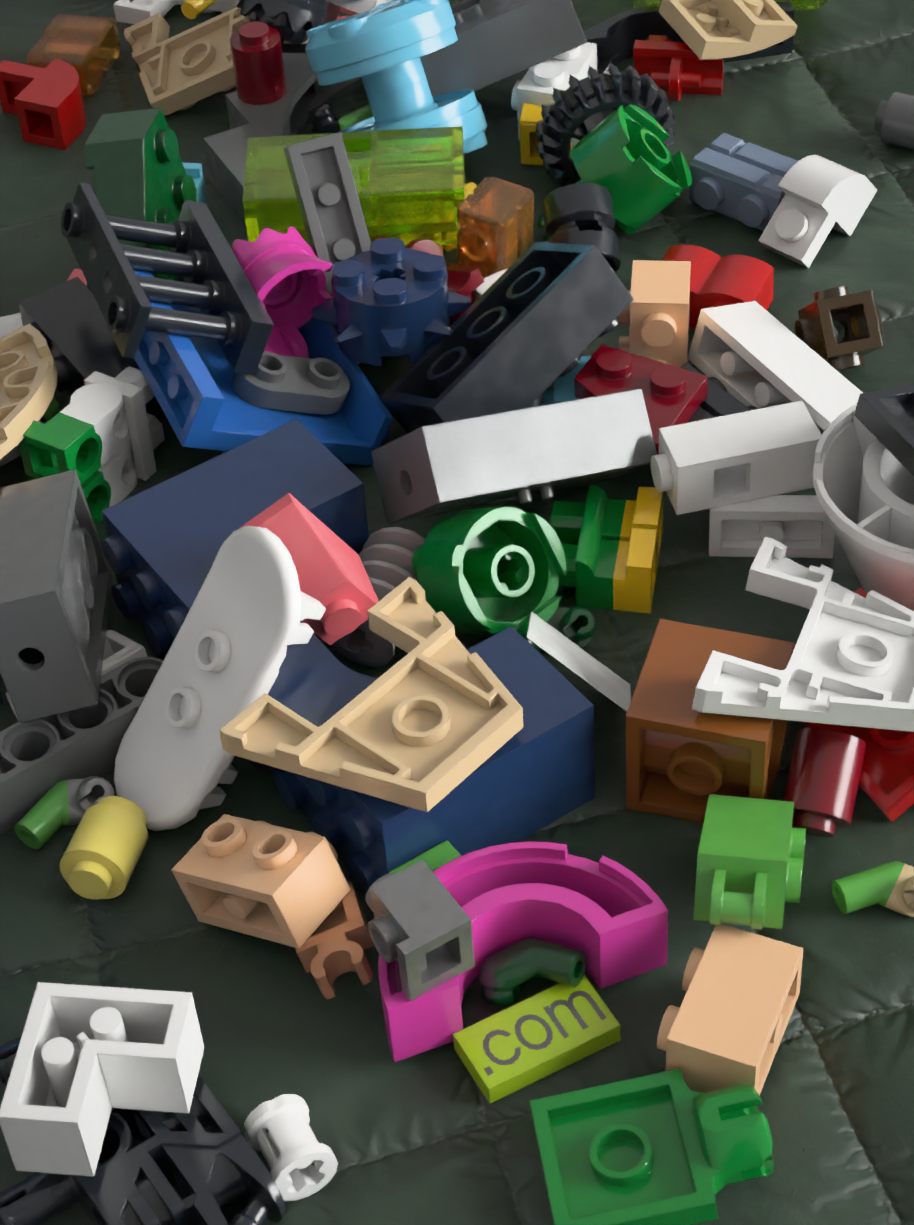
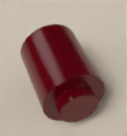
M255 21L242 25L230 37L237 96L241 101L252 105H265L276 102L287 92L280 33L263 22Z
M812 727L798 729L783 801L794 802L793 828L806 829V834L813 836L833 837L835 827L845 828L851 825L866 749V743L863 740L850 734L830 729Z

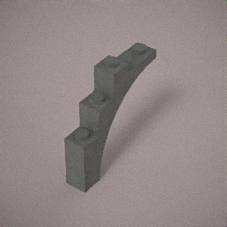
M283 53L287 92L280 100L265 105H252L241 101L237 96V91L225 95L230 130L203 138L209 179L256 238L259 237L264 228L281 231L288 229L289 226L295 229L304 227L299 205L259 206L257 176L258 174L290 173L283 149L288 145L298 143L299 138L310 126L311 122L308 119L309 111L326 103L332 105L338 99L363 86L361 77L320 86L316 73H313L306 53Z

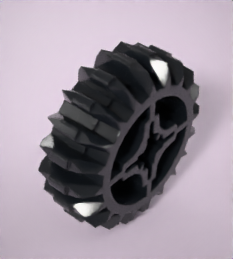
M610 62L603 74H598L597 70L589 65L587 77L582 80L569 75L568 83L570 87L567 90L553 88L552 97L555 103L541 104L543 120L536 122V134L538 137L536 148L540 159L544 160L543 165L547 174L552 179H556L561 187L576 184L581 179L570 157L571 150L569 149L571 138L580 141L621 105H623V109L629 104L635 105L652 116L670 135L663 142L666 148L675 143V133L672 129L675 125V116L671 107L668 106L669 100L664 90H660L659 86H656L654 80L647 73L639 76L637 70L633 69L631 65L620 73L618 68Z

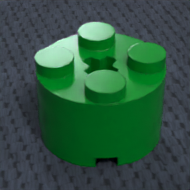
M631 104L624 109L623 105L613 111L570 151V157L581 178L576 184L590 183L606 187L612 193L615 221L628 234H633L643 227L692 184L691 171L681 151L679 150L672 156L663 144L670 135L647 112Z
M516 507L467 509L451 513L441 519L431 529L423 544L415 549L412 557L413 571L418 577V583L425 590L426 601L436 613L442 611L455 627V634L494 636L512 626L520 635H525L528 632L531 612L547 622L557 610L562 597L556 596L559 576H566V558L558 535L544 518L535 513H527Z

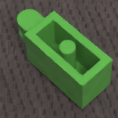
M709 794L697 854L693 920L709 921L711 925H721V923L751 926V929L763 930V927L782 929L785 902L800 903L806 829L792 827L794 802Z

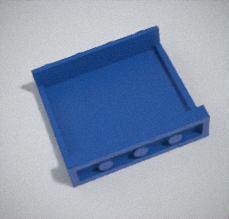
M134 270L136 275L154 277L151 272ZM149 301L152 307L202 314L200 308ZM313 317L306 324L298 328L307 344L309 358H326L334 361L350 380V389L343 407L334 414L323 415L265 409L244 401L234 390L233 379L236 372L230 366L217 340L144 330L134 358L182 447L229 451L297 419L342 463L372 466L371 451L379 448L385 442L390 432V424L393 419L391 414L379 399V396L356 361L341 351L339 343L334 340L338 334L331 323Z

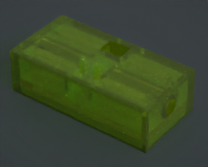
M463 126L341 133L371 243L380 238H398L404 242V246L415 239L431 240L438 245L468 243ZM336 133L248 138L242 202L249 242L256 241L264 228H270L286 234L289 226H292L310 246L283 149L288 145Z

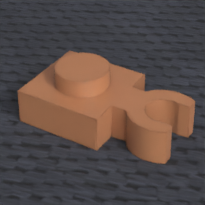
M352 883L348 884L351 889L307 941L300 948H295L306 973H312L322 996L327 1000L336 997L333 983L338 976L345 972H357L363 985L370 983L373 978L372 968L363 950L374 946L369 934L361 902Z

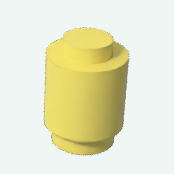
M119 796L104 797L85 811L59 866L63 878L75 893L92 900L111 899L123 893L148 840L147 817L144 811L136 803Z

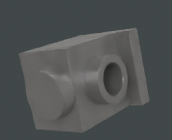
M423 859L397 873H389L382 876L370 886L366 894V903L374 912V919L368 922L369 934L377 951L386 962L391 963L395 960L399 962L402 992L409 1001L475 967L471 919Z

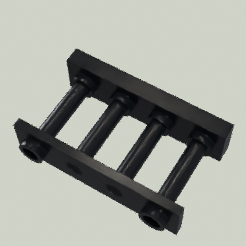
M79 182L73 202H68L63 209L61 232L66 237L103 314L106 328L112 333L122 357L135 358L143 332L147 330L217 340L234 372L255 374L274 323L206 203L185 200L178 220H174L171 225L105 214L91 185ZM118 240L168 247L169 251L120 244ZM134 270L183 277L185 282L136 275ZM149 301L200 308L202 314L152 307Z

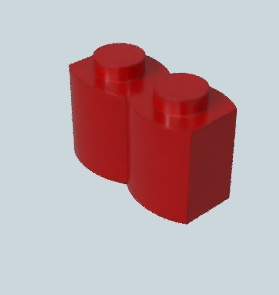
M681 244L669 247L661 261H691L689 328L696 327L701 309L756 301L767 310L773 301L774 268L757 258L745 255L720 257L706 248Z

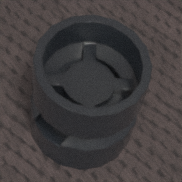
M590 183L571 184L548 193L543 199L542 205L545 231L551 238L548 243L596 245L616 273L620 269L621 261L617 234L612 230L615 225L612 193L606 187Z

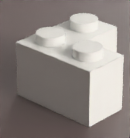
M38 982L0 1106V1126L16 1171L94 1177L112 1108L189 1114L204 1052V1043L192 992Z

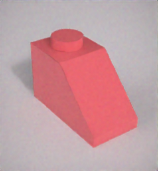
M290 493L240 527L243 528L249 525L267 528L280 538L290 552L296 567L300 591L320 601L326 608L321 620L307 618L302 622L307 623L314 633L327 644L332 645L368 620L367 610L379 600L360 556Z

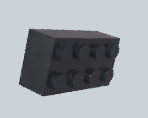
M534 242L450 326L454 331L452 335L442 334L379 399L407 434L423 426L537 407L542 400L541 394L557 378L568 374L579 364L581 360L580 354L596 338L609 333L620 320L619 314L634 299L596 245Z

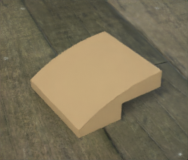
M662 0L659 8V13L700 60L730 58L766 49L795 35L798 27L774 0Z

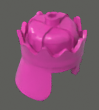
M289 226L286 234L270 228H264L258 239L254 242L240 239L234 240L232 243L233 253L274 323L264 351L277 355L309 358L307 344L298 328L306 324L313 317L312 308L333 299L326 291L324 271L329 273L334 264L317 258L312 247L306 243L299 232L292 226Z

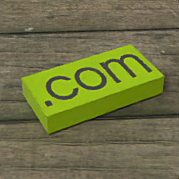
M585 975L581 983L576 987L559 983L453 1034L454 1050L489 1104L621 1040L619 1022Z

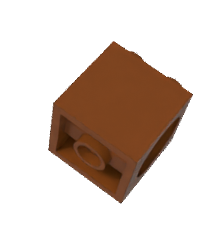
M659 619L626 715V808L704 823L709 794L771 800L789 736L790 720L703 713L692 710L696 686L713 650L777 670H784L795 648V642Z

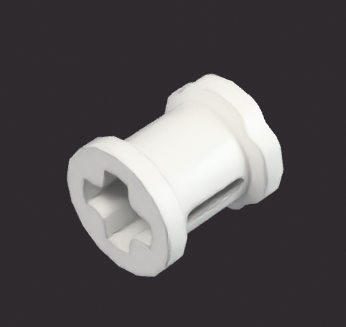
M283 1094L261 1103L249 1114L244 1122L245 1137L249 1145L258 1151H262L271 1169L270 1174L278 1186L284 1201H296L318 1192L330 1182L338 1166L331 1148L317 1141L309 1126V1108L304 1099L296 1094Z

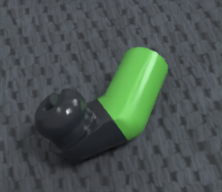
M328 103L320 105L308 113V119L314 127L311 131L318 138L336 134L351 125L373 117L369 103L347 115L337 118L334 114L333 106Z

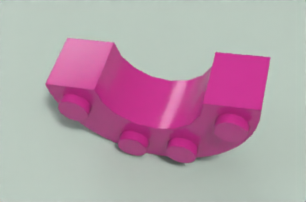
M551 842L507 843L483 848L458 857L439 867L433 873L471 919L475 967L409 1001L402 992L399 962L395 960L388 963L379 954V984L388 1046L395 1063L453 1042V1034L463 1030L461 1004L465 990L477 977L479 968L486 957L526 937L537 938L585 952L587 956L586 972L600 989L665 966L668 962V909L647 883L623 865L605 856H602L599 863L586 858L570 855L567 852L566 844Z

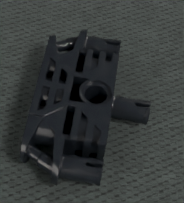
M22 1035L0 1046V1080L3 1084L5 1083V1087H7ZM199 1074L189 1114L112 1108L99 1160L104 1158L110 1159L97 1164L94 1177L35 1172V1174L0 1193V1225H41L54 1216L68 1210L78 1202L93 1225H262L266 1218L278 1223L282 1221L286 1214L283 1197L270 1172ZM135 1135H137L142 1142L136 1147L134 1146V1142L132 1139V1137H134ZM172 1186L175 1187V1189H176L177 1192L180 1194V1196L182 1197L183 1200H181V1198L178 1196V1194L176 1193V1191L174 1190V1188H173ZM241 1198L247 1203L240 1214L234 1215L229 1224H227L221 1209Z

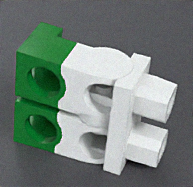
M130 366L125 368L115 378L94 371L84 380L85 386L77 389L72 394L68 406L46 424L33 420L32 424L23 434L24 439L19 443L25 475L30 476L27 481L76 470L95 526L103 520V510L120 503L133 491L137 485V478L147 481L156 472L153 450L165 440L162 424L154 415L146 413L145 404L155 395L142 371Z

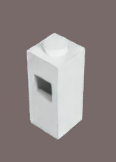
M803 401L659 428V454L651 456L650 462L653 482L659 493L666 491L677 515L814 488V456L817 443L822 435Z

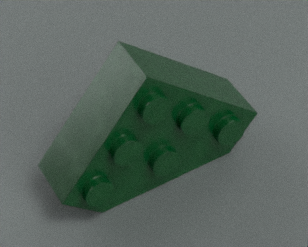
M161 108L101 115L84 144V167L94 169L93 191L104 213L171 225L174 220H178L184 201L197 202V194L194 180L190 175L186 174L179 156L177 136L172 129L168 128ZM118 240L120 244L169 251L168 247ZM152 273L155 278L185 282L183 277Z

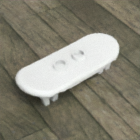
M248 525L233 531L223 542L143 702L121 740L114 769L116 796L131 800L144 811L147 817V829L153 831L175 829L197 816L199 809L222 804L226 794L216 785L218 783L232 784L238 771L231 764L235 756L227 753L222 748L219 730L264 693L268 695L279 674V668L286 657L287 645L307 644L314 633L307 623H301L300 621L307 618L321 620L326 610L320 601L300 591L296 567L290 552L280 538L267 528Z

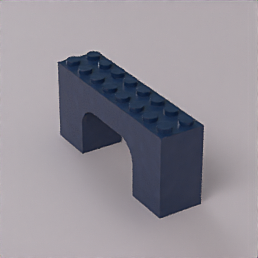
M297 419L102 511L107 538L101 540V546L105 558L115 572L117 584L111 587L114 601L126 619L135 617L142 625L144 635L156 654L168 653L223 542L233 531H236L286 494L290 493L358 555L362 551L364 543L369 538L364 485ZM512 626L467 649L470 654L477 652L522 706L524 727L429 812L249 760L256 769L265 767L274 777L276 788L286 805L292 810L300 807L310 819L313 832L325 837L346 860L349 872L363 894H367L370 886L376 880L441 842L448 840L461 856L495 845L516 843L595 798L594 705ZM313 634L307 644L287 645L286 657L279 668V674L268 695L319 727L378 678L360 674L343 665Z

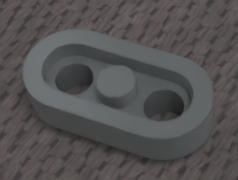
M264 351L256 373L236 372L233 379V387L235 392L244 401L260 408L328 415L338 412L343 407L350 389V380L340 366L332 360L277 355Z

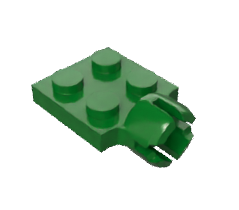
M681 1068L529 1100L554 1225H694L717 1220L716 1193L727 1185L764 1178L774 1172L773 1142L767 1117L756 1107L763 1105L754 1086L743 1084L701 1093L690 1090L684 1081Z

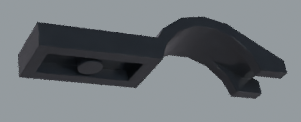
M790 1L776 2L794 21L795 10ZM660 6L639 7L623 11L583 31L587 42L597 44L598 74H603L610 62L615 66L619 62L633 57L635 40H647L649 35H663L673 42L685 41L659 13ZM793 36L763 50L724 58V63L792 53Z

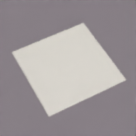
M531 612L527 638L628 712L631 703L630 684Z

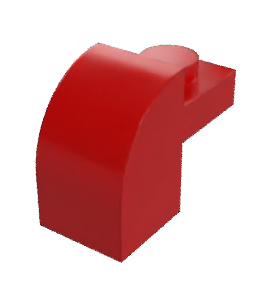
M54 59L46 68L6 60L0 63V103L2 112L18 115L23 141L66 150L83 132L87 124L79 75L76 69L69 63L59 59Z

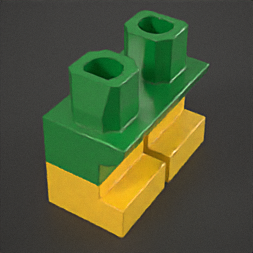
M589 485L586 503L554 501L550 525L555 530L561 543H571L562 544L566 558V576H559L558 586L576 587V606L651 614L663 536V492L659 493L655 487H638L636 500L608 499L603 489Z

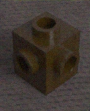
M847 286L826 289L814 293L815 302L798 311L799 320L795 322V335L837 371L863 366L862 356L883 347L882 319L878 308L875 306L872 290L849 294ZM834 327L836 328V330H837V332H838V339H837V341H836V337H835Z

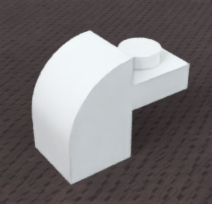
M819 155L806 156L794 164L780 181L778 186L785 195L758 241L765 248L809 268L832 228L851 236L877 189L867 177Z

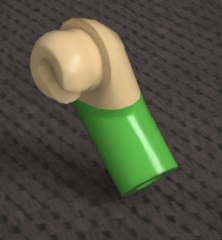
M898 861L888 862L832 881L833 897L838 909L843 914L878 904L914 918V867Z

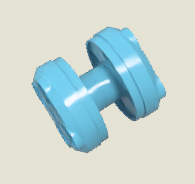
M392 0L356 15L306 31L309 41L305 51L313 73H316L319 85H330L361 77L373 117L340 131L352 175L356 182L377 181V168L434 165L452 157L477 150L488 144L484 133L487 128L486 119L481 103L477 102L474 90L465 89L432 97L420 60L421 56L442 49L458 40L454 28L456 23L448 0Z

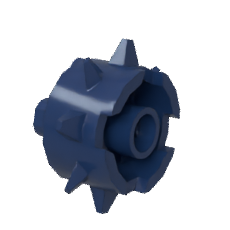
M380 238L370 244L369 251H364L332 265L333 299L312 308L313 318L335 324L338 335L334 340L339 343L341 351L353 360L373 366H382L381 356L409 354L410 364H412L442 334L452 335L454 331L449 327L450 317L468 309L471 306L470 297L448 291V273L444 257L405 248L404 242L398 238Z

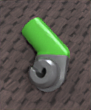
M98 776L57 782L15 824V833L28 847L39 849L61 826L79 824L85 811L90 806L97 804L104 797L114 796L113 787L109 781Z

